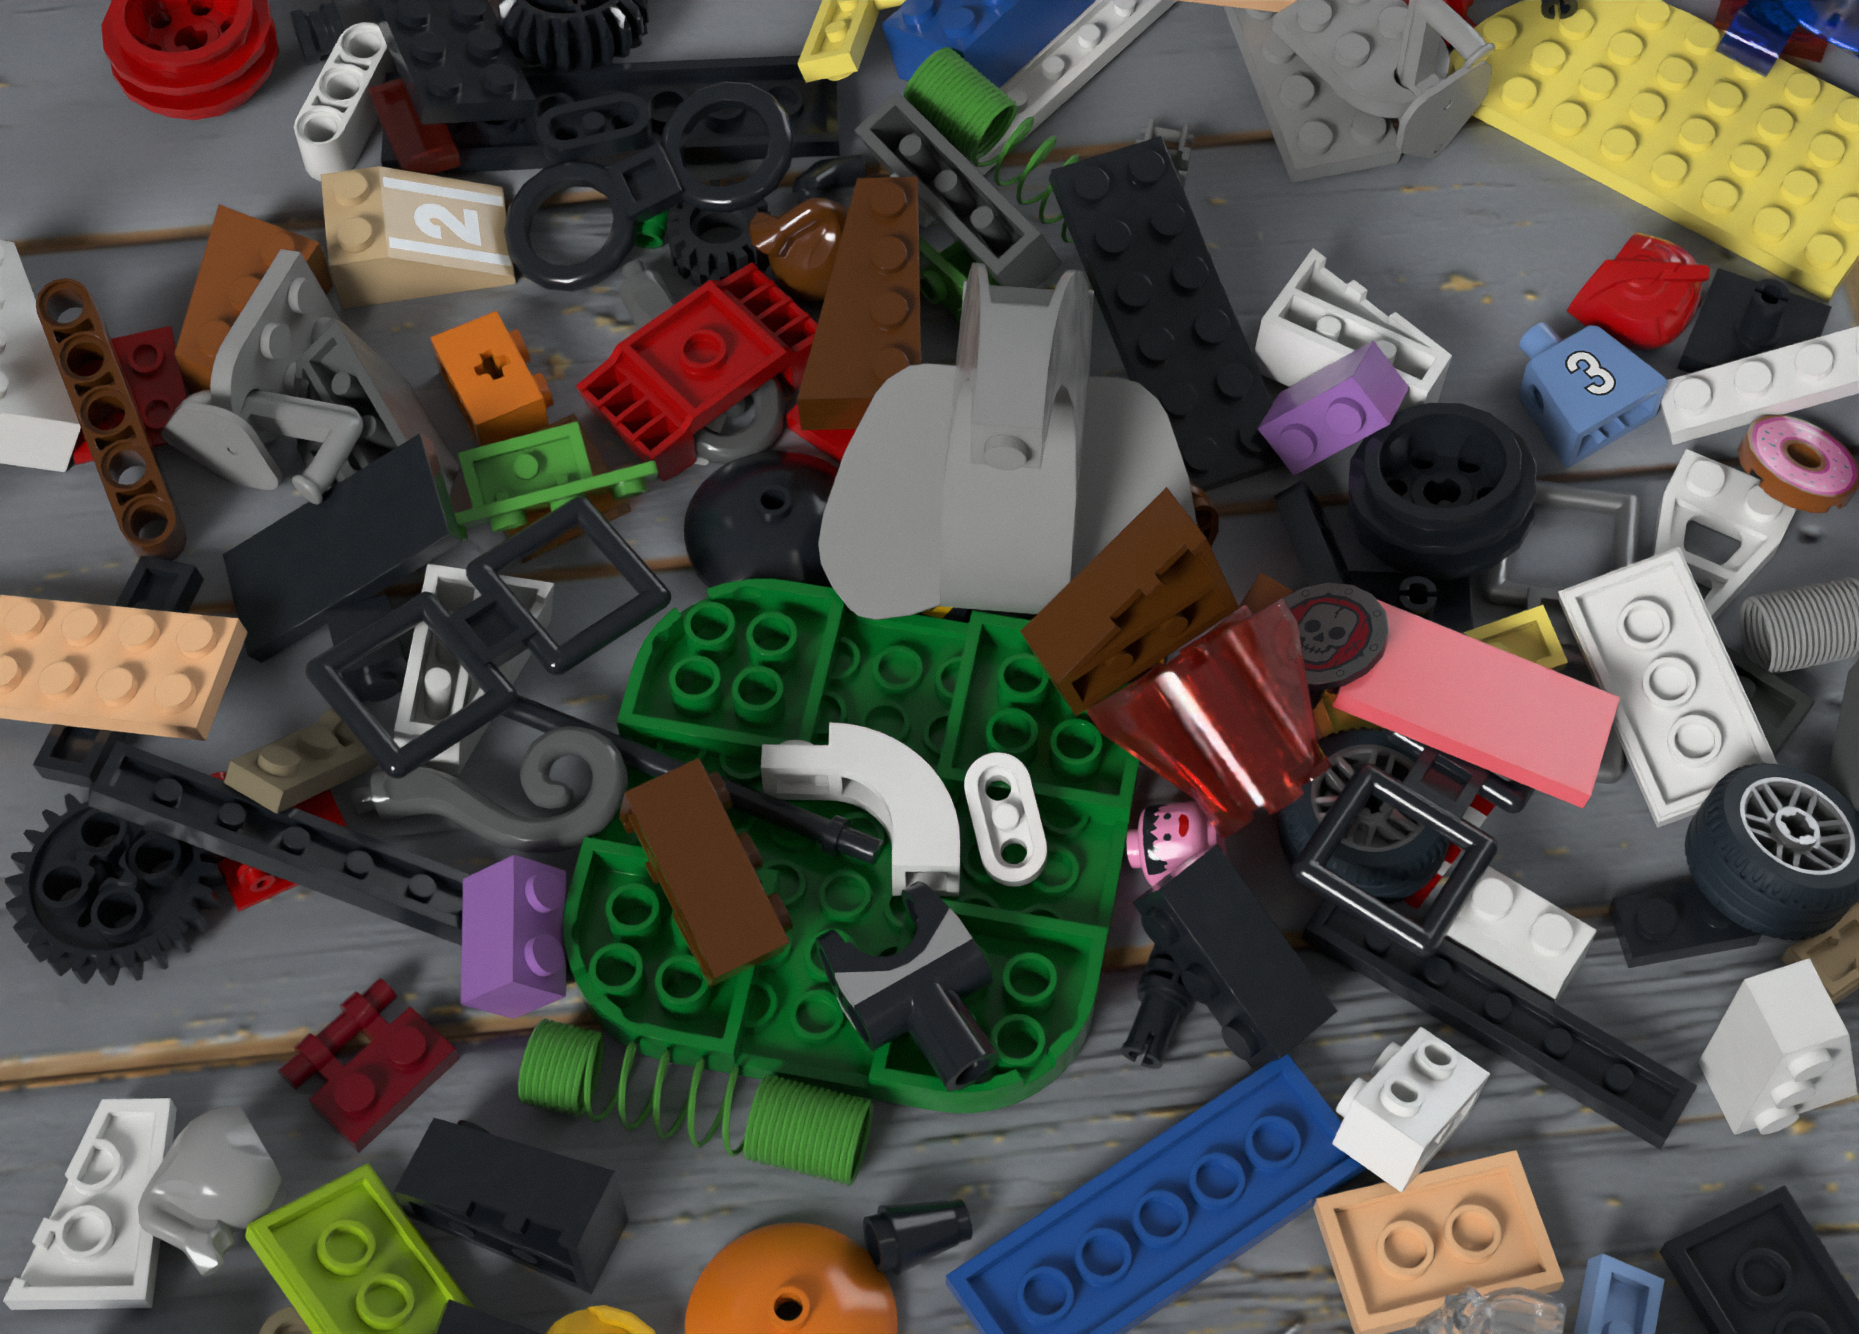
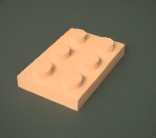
M1517 1150L1419 1173L1402 1193L1387 1182H1382L1316 1198L1313 1209L1354 1334H1386L1558 1291L1564 1283L1563 1275Z

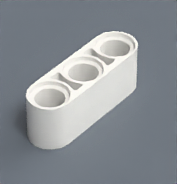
M363 22L354 24L341 34L295 120L294 131L306 172L318 181H321L320 174L348 171L354 168L384 110L386 73H397L381 30L375 23Z

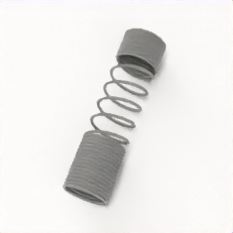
M1847 576L1826 582L1811 583L1802 587L1798 586L1796 588H1787L1772 593L1768 592L1747 597L1740 609L1739 623L1741 639L1748 659L1774 675L1859 657V592L1853 585L1855 584L1859 587V581Z

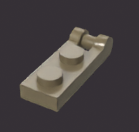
M331 707L325 711L318 723L230 760L224 783L278 814L375 768L378 763Z

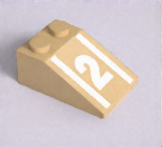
M381 166L320 174L329 268L342 309L516 284L514 265L509 257L504 234L507 212L503 187Z

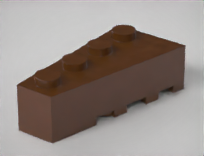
M918 177L857 178L797 399L801 430L857 429L875 393L886 380L910 365L922 364Z

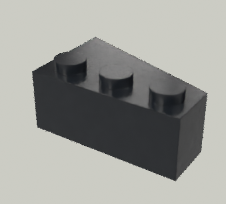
M433 1118L394 1190L407 1216L589 1294L593 1293L629 1221L614 1170L492 1135L484 1128L465 1120H459L455 1124Z

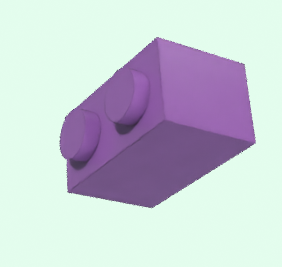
M1373 340L1280 392L1258 427V430L1291 473L1296 475L1390 425L1409 387Z
M514 854L463 879L461 1005L515 1019L566 997V949L563 934L566 904V871Z

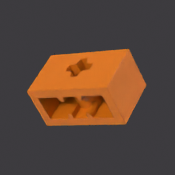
M497 311L430 337L439 373L478 447L550 429L546 408L553 406L554 401L548 384L541 372L531 375L526 366V363L530 362L529 352L520 332L517 329L508 332Z

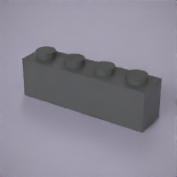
M897 90L854 130L876 160L893 177H918L919 204L978 263H985L987 273L1000 286L1036 288L1062 264L1042 233Z

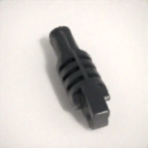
M1156 944L1153 946L1137 985L1138 999L1141 1005L1126 1042L1121 1047L1122 1055L1135 1062L1146 1043L1148 1048L1141 1066L1151 1069L1162 1067L1165 1052L1179 1018H1184L1191 1013L1197 1002L1182 982L1181 974L1183 971L1177 966L1167 950Z

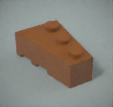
M218 205L175 350V357L190 395L203 390H210L212 369L218 350L280 249L301 252L324 293L328 294L333 284L320 242L223 205Z

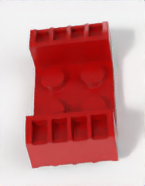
M752 262L720 281L709 280L616 345L610 357L580 381L576 388L586 406L644 463L656 462L658 477L665 482L691 467L697 461L693 434L775 375L792 392L801 387L818 324Z

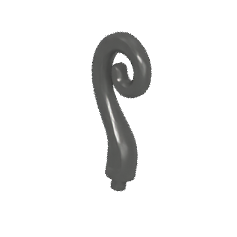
M640 260L630 261L623 266L621 272L625 281L620 286L619 295L629 315L639 328H642L676 304L660 273L646 270L643 262ZM776 375L750 393L755 404V417L749 425L732 433H718L704 426L693 434L695 452L699 457L714 463L727 464L736 459L771 449L782 432L786 418L785 396ZM744 398L725 411L724 414L732 418L740 417L745 409L746 402Z
M564 726L550 730L533 741L523 757L520 769L521 785L527 797L536 806L553 809L569 805L574 798L573 790L567 784L550 779V770L554 762L567 755H577L588 762L593 773L591 790L580 805L564 814L548 818H527L516 815L459 778L424 766L419 767L401 779L391 778L383 769L375 770L372 773L371 785L353 788L351 800L356 813L360 814L376 810L383 821L422 814H438L452 820L479 837L500 846L523 852L550 853L579 846L582 844L584 837L593 838L602 832L614 820L622 806L624 792L627 791L628 775L620 751L609 738L592 729L579 726Z

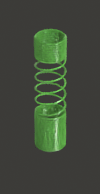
M943 47L931 54L908 81L903 97L964 157H967L968 161L972 160L975 167H986L996 163L994 181L997 186H1008L1019 181L1016 199L1020 205H1030L1042 199L1039 207L1041 223L1052 224L1064 218L1062 213L1051 219H1045L1043 215L1047 200L1053 191L1050 184L1045 191L1032 199L1023 200L1021 197V190L1027 175L1053 149L1057 140L1056 135L1049 137L1042 143L1022 173L1010 180L1001 181L998 176L1004 157L1031 130L1034 124V116L1026 118L1016 128L1000 154L989 161L978 162V159L986 155L1010 128L1017 112L1016 101L1008 98V95L1004 94L1003 90L995 87V84L991 83L990 79H987L981 72L974 69L973 65H970L968 61L961 58L960 54L952 50V47ZM1079 154L1071 156L1063 166L1078 162ZM1064 219L1061 237L1064 243H1074L1073 239L1068 238L1066 235L1067 224Z
M544 1018L535 1026L529 1038L518 1081V1095L522 1104L535 1106V1108L541 1107L542 1109H548V1111L554 1110L555 1113L561 1112V1114L574 1115V1117H580L586 1111L592 1122H599L610 1113L618 1100L620 1121L626 1131H632L642 1124L653 1106L654 1129L660 1139L671 1137L678 1130L688 1112V1133L695 1148H701L711 1140L723 1119V1144L729 1157H735L743 1151L746 1161L752 1159L753 1163H765L766 1166L772 1164L773 1168H785L786 1171L792 1169L793 1173H805L806 1176L812 1175L813 1178L819 1177L820 1180L825 1178L827 1181L832 1180L833 1183L839 1181L840 1185L845 1183L847 1186H850L858 1176L872 1124L873 1102L871 1099L865 1100L864 1097L859 1099L856 1095L852 1097L851 1094L845 1095L844 1092H832L831 1089L825 1090L824 1087H812L811 1084L805 1085L804 1082H792L791 1079L785 1080L784 1077H772L771 1074H767L761 1080L756 1091L746 1126L745 1137L738 1148L731 1150L729 1120L733 1090L739 1072L737 1066L731 1069L723 1102L710 1130L703 1140L697 1141L694 1130V1114L697 1089L705 1063L703 1057L699 1058L696 1062L691 1088L677 1120L667 1133H663L660 1126V1097L662 1083L670 1060L671 1052L669 1049L664 1050L662 1053L655 1086L644 1110L633 1124H628L625 1114V1091L627 1078L636 1052L637 1044L635 1040L629 1042L620 1080L610 1102L600 1115H593L591 1100L598 1084L604 1057V1039L601 1032H595L587 1028L582 1029L567 1023L562 1024V1022H556L555 1020L549 1021V1019Z

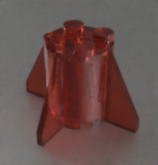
M1283 598L1254 614L1251 613L1246 604L1239 607L1238 610L1227 616L1207 634L1179 650L1181 654L1167 662L1164 666L1160 663L1138 680L1095 703L1086 710L1100 733L1195 799L1221 839L1232 835L1254 819L1252 811L1263 805L1269 814L1285 808L1304 793L1300 786L1314 780L1332 766L1317 743L1298 622Z

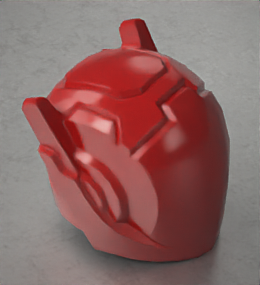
M1636 232L1626 242L1614 260H1605L1575 296L1567 312L1586 327L1589 325L1599 326L1626 348L1641 351L1659 349L1676 340L1692 321L1697 308L1701 306L1702 282L1710 278V267L1696 264L1694 258L1675 243Z

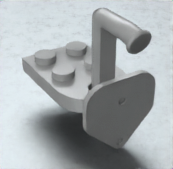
M1297 0L1273 16L1272 31L1348 103L1370 115L1398 118L1399 128L1395 145L1404 154L1429 159L1440 155L1487 95L1492 75V66L1485 59L1495 50V45L1493 43L1487 44L1481 35L1443 0H1409V5L1402 0ZM1441 36L1466 60L1462 68L1448 77L1450 57L1447 46Z
M280 249L218 350L212 369L210 390L194 393L183 400L163 428L161 436L171 446L227 481L262 490H274L282 480L281 470L263 443L271 442L281 435L322 442L323 444L301 476L294 475L292 477L294 487L302 496L313 504H320L323 499L322 494L334 481L359 439L363 429V420L354 408L298 397L301 380L296 379V360L336 320L342 322L301 252Z

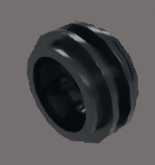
M1427 403L1405 409L1394 415L1390 425L1365 437L1350 459L1348 495L1350 497L1349 519L1360 543L1385 565L1391 566L1397 571L1411 576L1426 577L1429 580L1448 581L1480 574L1487 569L1493 568L1517 551L1534 525L1537 464L1524 439L1489 412L1462 403ZM1401 489L1406 494L1400 497L1395 491Z

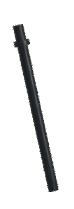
M518 695V700L512 708L501 714L504 717L544 733L564 726H579L595 730L612 741L620 751L626 766L655 778L688 763L521 695ZM721 776L733 803L732 809L822 844V852L837 857L840 853H844L871 865L877 863L883 850L884 841L851 828L850 820L838 815L834 816L832 820Z

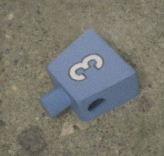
M1540 322L1531 327L1521 338L1519 348L1530 358V361L1526 365L1521 383L1520 399L1567 469L1656 417L1668 381L1663 375L1599 326L1589 325L1562 340L1546 322Z

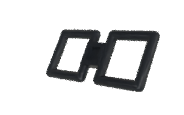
M577 496L472 560L466 567V576L481 596L451 614L435 594L427 591L421 592L312 659L307 664L305 673L308 680L388 776L394 779H401L512 708L518 700L517 690L498 667L528 649L550 674L562 675L670 604L671 593L669 589L588 498ZM578 525L639 595L559 646L500 578L499 574ZM424 621L485 694L400 748L339 674Z
M1454 630V631H1457V632H1459V633H1462V634L1466 635L1465 633H1463V632H1461V631ZM1384 728L1387 740L1418 758L1417 762L1404 782L1374 764L1364 763L1358 766L1292 866V875L1297 882L1417 956L1429 957L1437 951L1498 850L1497 841L1493 836L1462 818L1470 804L1478 794L1504 811L1514 814L1525 808L1536 789L1511 779L1508 782L1487 769ZM1371 795L1465 851L1420 924L1325 867Z

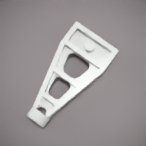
M1686 449L1659 505L1651 557L1680 547L1695 582L1711 588L1704 602L1714 621L1775 556L1796 509L1766 494L1759 487L1762 480ZM1690 521H1694L1741 541V547L1726 563L1718 565L1685 551L1684 537L1686 525Z

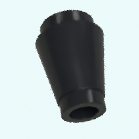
M962 1199L949 1202L945 1200L880 1205L877 1214L866 1216L863 1220V1232L867 1251L871 1255L877 1271L883 1272L892 1269L897 1275L959 1245L961 1242L971 1240L973 1233L970 1215Z

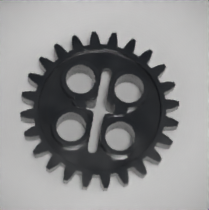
M95 783L90 784L89 798H90L91 789L93 788V786H94ZM68 793L65 795L67 812L62 816L47 809L42 812L44 820L49 826L44 833L27 829L23 833L32 845V851L16 852L11 855L15 865L23 872L5 878V884L15 896V898L5 903L7 910L18 921L13 926L15 932L25 944L29 943L28 949L39 962L47 960L48 964L59 976L64 975L72 968V972L82 984H87L98 969L109 986L114 985L120 968L125 967L129 969L136 981L142 980L144 962L150 959L163 970L169 967L165 952L167 949L174 946L180 951L189 953L192 949L184 934L189 929L199 932H207L210 927L200 914L201 909H217L222 904L211 887L226 883V877L217 864L225 857L88 806L89 801L81 804L73 795ZM118 834L112 843L104 847H98L105 838ZM173 860L165 870L151 874L158 864ZM74 888H80L74 897L66 901H60L66 892ZM128 914H135L134 918L127 925L121 928H114L115 923L120 918Z

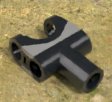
M917 881L901 892L905 908L916 927L912 942L901 952L887 957L868 955L859 951L850 941L845 943L841 936L833 929L816 938V947L827 978L843 1012L870 1050L875 1051L909 1032L947 1091L962 1090L983 1078L997 1064L999 1059L998 1053L962 1001L992 984V973L983 953L959 917L934 890L924 882Z

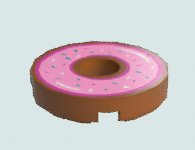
M1765 415L1752 421L1737 449L1740 464L1745 472L1749 475L1753 468L1756 474L1762 478L1759 487L1770 497L1791 508L1810 513H1827L1831 506H1837V508L1841 509L1847 506L1859 486V466L1846 446L1827 431L1805 420L1786 415Z

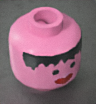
M1197 800L1150 805L1142 811L1138 822V829H1129L1127 832V854L1132 869L1142 868L1145 879L1152 887L1188 858L1216 844L1227 855L1225 830L1221 816L1211 815L1206 805Z

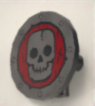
M1324 583L1301 588L1281 599L1265 616L1258 634L1261 660L1273 677L1293 688H1297L1293 694L1294 701L1305 709L1313 710L1317 707L1325 692L1336 695L1339 687L1345 686L1366 675L1384 656L1390 632L1386 611L1372 594L1353 585Z

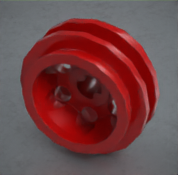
M112 0L101 24L103 50L111 63L114 79L128 99L153 113L171 118L198 120L217 117L245 104L270 76L279 54L275 21L271 17L269 0Z

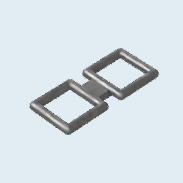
M1536 480V505L1614 515L1610 572L1637 562L1640 500L1635 494ZM1511 555L1493 568L1484 571L1483 595L1489 602L1525 607L1524 611L1544 605L1567 658L1568 664L1566 667L1588 670L1558 600V591L1566 588L1509 580ZM1613 725L1595 783L1615 784L1623 775L1624 750Z

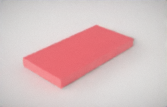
M1377 600L1386 611L1390 632L1384 656L1366 675L1345 686L1339 687L1332 707L1584 808L1592 795L1620 697Z

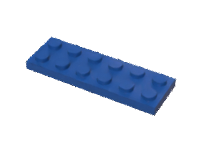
M1287 1053L1281 1059L1269 1062L947 1274L946 1285L980 1334H1125L1314 1206L1316 1198L1329 1196L1366 1171L1367 1168L1332 1144L1342 1121Z

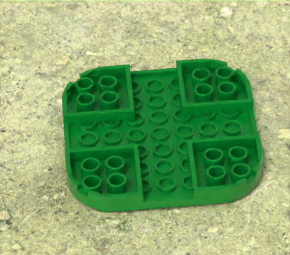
M746 579L720 584L706 589L708 598L689 606L682 612H679L674 607L653 627L637 653L617 719L619 735L688 763L699 758L704 769L711 772L717 771L723 777L763 792L761 774L762 744L780 745L789 740H803L813 745H829V722L857 725L879 731L900 741L921 756L944 783L951 796L959 823V897H939L959 917L983 953L992 973V984L962 1001L998 1053L999 1059L997 1064L974 1084L962 1090L949 1092L909 1032L872 1051L865 1045L843 1012L827 978L816 947V938L833 929L841 936L845 943L850 941L859 951L871 956L887 957L901 952L912 942L916 927L905 908L902 896L892 895V844L887 832L880 822L864 809L846 802L832 800L783 801L831 820L836 815L851 821V828L883 840V850L875 865L844 853H840L837 857L822 852V844L731 808L725 811L736 834L738 835L746 831L753 840L763 864L762 869L755 871L767 896L774 892L780 896L791 918L793 929L786 932L790 943L783 953L712 987L706 981L673 919L672 914L674 911L660 882L654 884L645 867V863L649 860L635 831L627 834L619 819L621 808L614 820L602 832L593 838L584 837L565 904L563 934L574 983L579 996L593 1018L608 1034L623 1045L628 1046L629 1042L635 1040L637 1044L636 1052L653 1059L660 1060L663 1051L669 1049L671 1052L669 1063L695 1067L697 1060L703 1057L705 1061L703 1069L730 1074L731 1069L737 1066L739 1069L738 1075L763 1079L767 1074H771L772 1077H784L785 1080L791 1079L792 1082H804L805 1085L811 1084L812 1087H824L825 1090L831 1089L832 1092H844L845 1095L851 1094L852 1096L856 1095L867 1099L939 1112L979 1113L992 1111L1023 1101L1051 1084L1067 1069L1079 1053L1090 1031L1097 1004L1138 780L1142 745V722L1139 707L1129 683L1127 682L1075 716L1040 666L1020 631L1031 621L1026 619L972 611L969 623L915 614L872 620L860 617L850 610L833 588L778 579ZM989 753H1006L1016 757L1024 764L1031 779L1047 843L1048 855L1042 873L1034 881L1023 886H1005L996 882L987 874L982 864L965 795L964 781L970 766L978 758ZM626 766L628 775L627 791L655 778ZM995 781L988 786L986 794L992 800L1001 801L1009 796L1011 787L1003 781ZM1010 844L1004 848L1001 856L1009 864H1018L1025 859L1027 851L1020 844Z

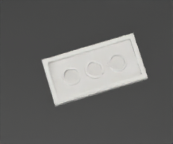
M1680 547L1558 591L1559 603L1596 688L1620 697L1612 725L1657 828L1694 815L1716 783L1736 768L1754 763L1777 764Z

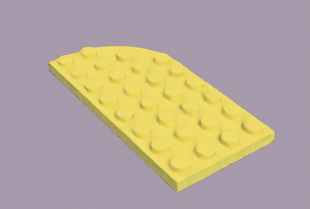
M1523 0L1498 11L1474 28L1487 44L1493 43L1495 45V50L1485 59L1492 66V75L1487 95L1472 116L1827 302L1832 299L1858 263V97L1662 0H1577L1578 10L1574 15L1565 19H1559L1558 5H1554V19H1547L1541 13V0ZM1455 48L1449 54L1450 64L1447 77L1462 68L1466 61Z

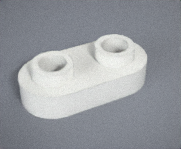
M999 752L986 754L978 758L970 766L964 781L965 795L982 864L987 874L996 882L1005 886H1023L1034 881L1042 873L1048 855L1047 843L1031 779L1024 764L1016 757ZM995 781H1003L1011 787V792L1006 799L995 801L986 794L988 786ZM1010 844H1020L1026 849L1027 855L1021 863L1009 864L1001 856L1004 848Z

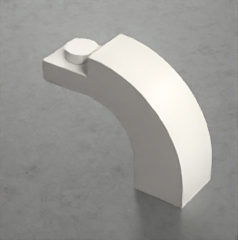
M829 722V745H813L803 740H789L780 745L762 744L761 774L763 793L781 800H832L846 802L864 809L880 822L892 844L893 896H902L901 892L903 889L917 881H922L934 890L938 896L959 897L960 832L956 810L949 792L937 773L911 748L879 731L857 725Z

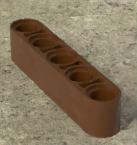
M68 278L53 280L46 284L38 293L36 300L37 315L119 528L138 558L142 555L173 561L179 557L185 548L187 541L186 530L104 319L83 284ZM75 307L83 308L80 316L74 321L68 323L58 322L59 317L64 311ZM92 360L104 361L103 366L97 373L85 377L78 375L80 368L85 363ZM117 412L125 414L123 421L114 429H98L99 423L105 416ZM133 466L146 467L145 474L139 481L128 485L119 484L120 476L128 468ZM158 519L167 521L166 529L160 536L149 540L139 538L141 529L145 524Z

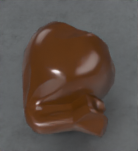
M811 198L803 201L779 217L764 212H757L751 220L748 230L751 243L756 249L768 255L776 283L794 301L808 306L824 302L849 210L846 206L825 198Z

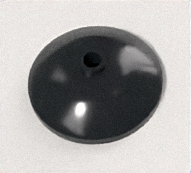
M771 450L751 454L728 462L713 472L696 490L689 503L684 520L685 547L691 566L697 576L708 588L746 579H778L833 588L821 565L818 542L823 513L839 469L809 454L788 450ZM772 504L783 505L781 508L776 510H769L765 508L766 506Z

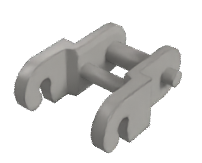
M1149 118L1148 126L1141 127L1140 135L1145 136V139H1136L1135 144L1162 136L1164 141L1179 143L1177 150H1167L1170 157L1176 159V167L1180 169L1178 177L1183 188H1185L1191 157V148L1186 147V143H1193L1194 135L1188 134L1189 124L1185 123L1182 131L1155 127L1154 118Z

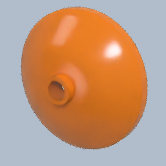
M790 1222L768 1225L752 1230L729 1243L713 1257L700 1274L690 1295L685 1317V1334H898V1318L891 1286L884 1272L877 1271L871 1255L863 1247L846 1235L833 1229L809 1223ZM786 1302H795L802 1307L799 1317L791 1321L780 1319L776 1315V1311L780 1305Z

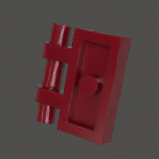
M381 978L375 981L362 994L354 991L339 1005L342 1012L316 1036L308 1033L294 1046L296 1054L278 1070L281 1077L294 1090L300 1088L315 1073L326 1083L308 1100L313 1110L358 1153L460 1059L456 1048L412 1007L409 1006L391 1024L379 1015L398 998L394 990ZM362 1032L371 1042L349 1063L343 1066L334 1055L358 1033Z

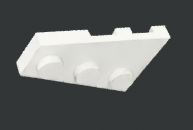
M171 1098L101 1100L65 1173V1176L68 1178L66 1186L50 1218H43L32 1240L36 1247L20 1279L14 1277L4 1297L3 1302L10 1310L152 1308L161 1239L143 1230L139 1224L138 1205L145 1188L173 1144L177 1108Z

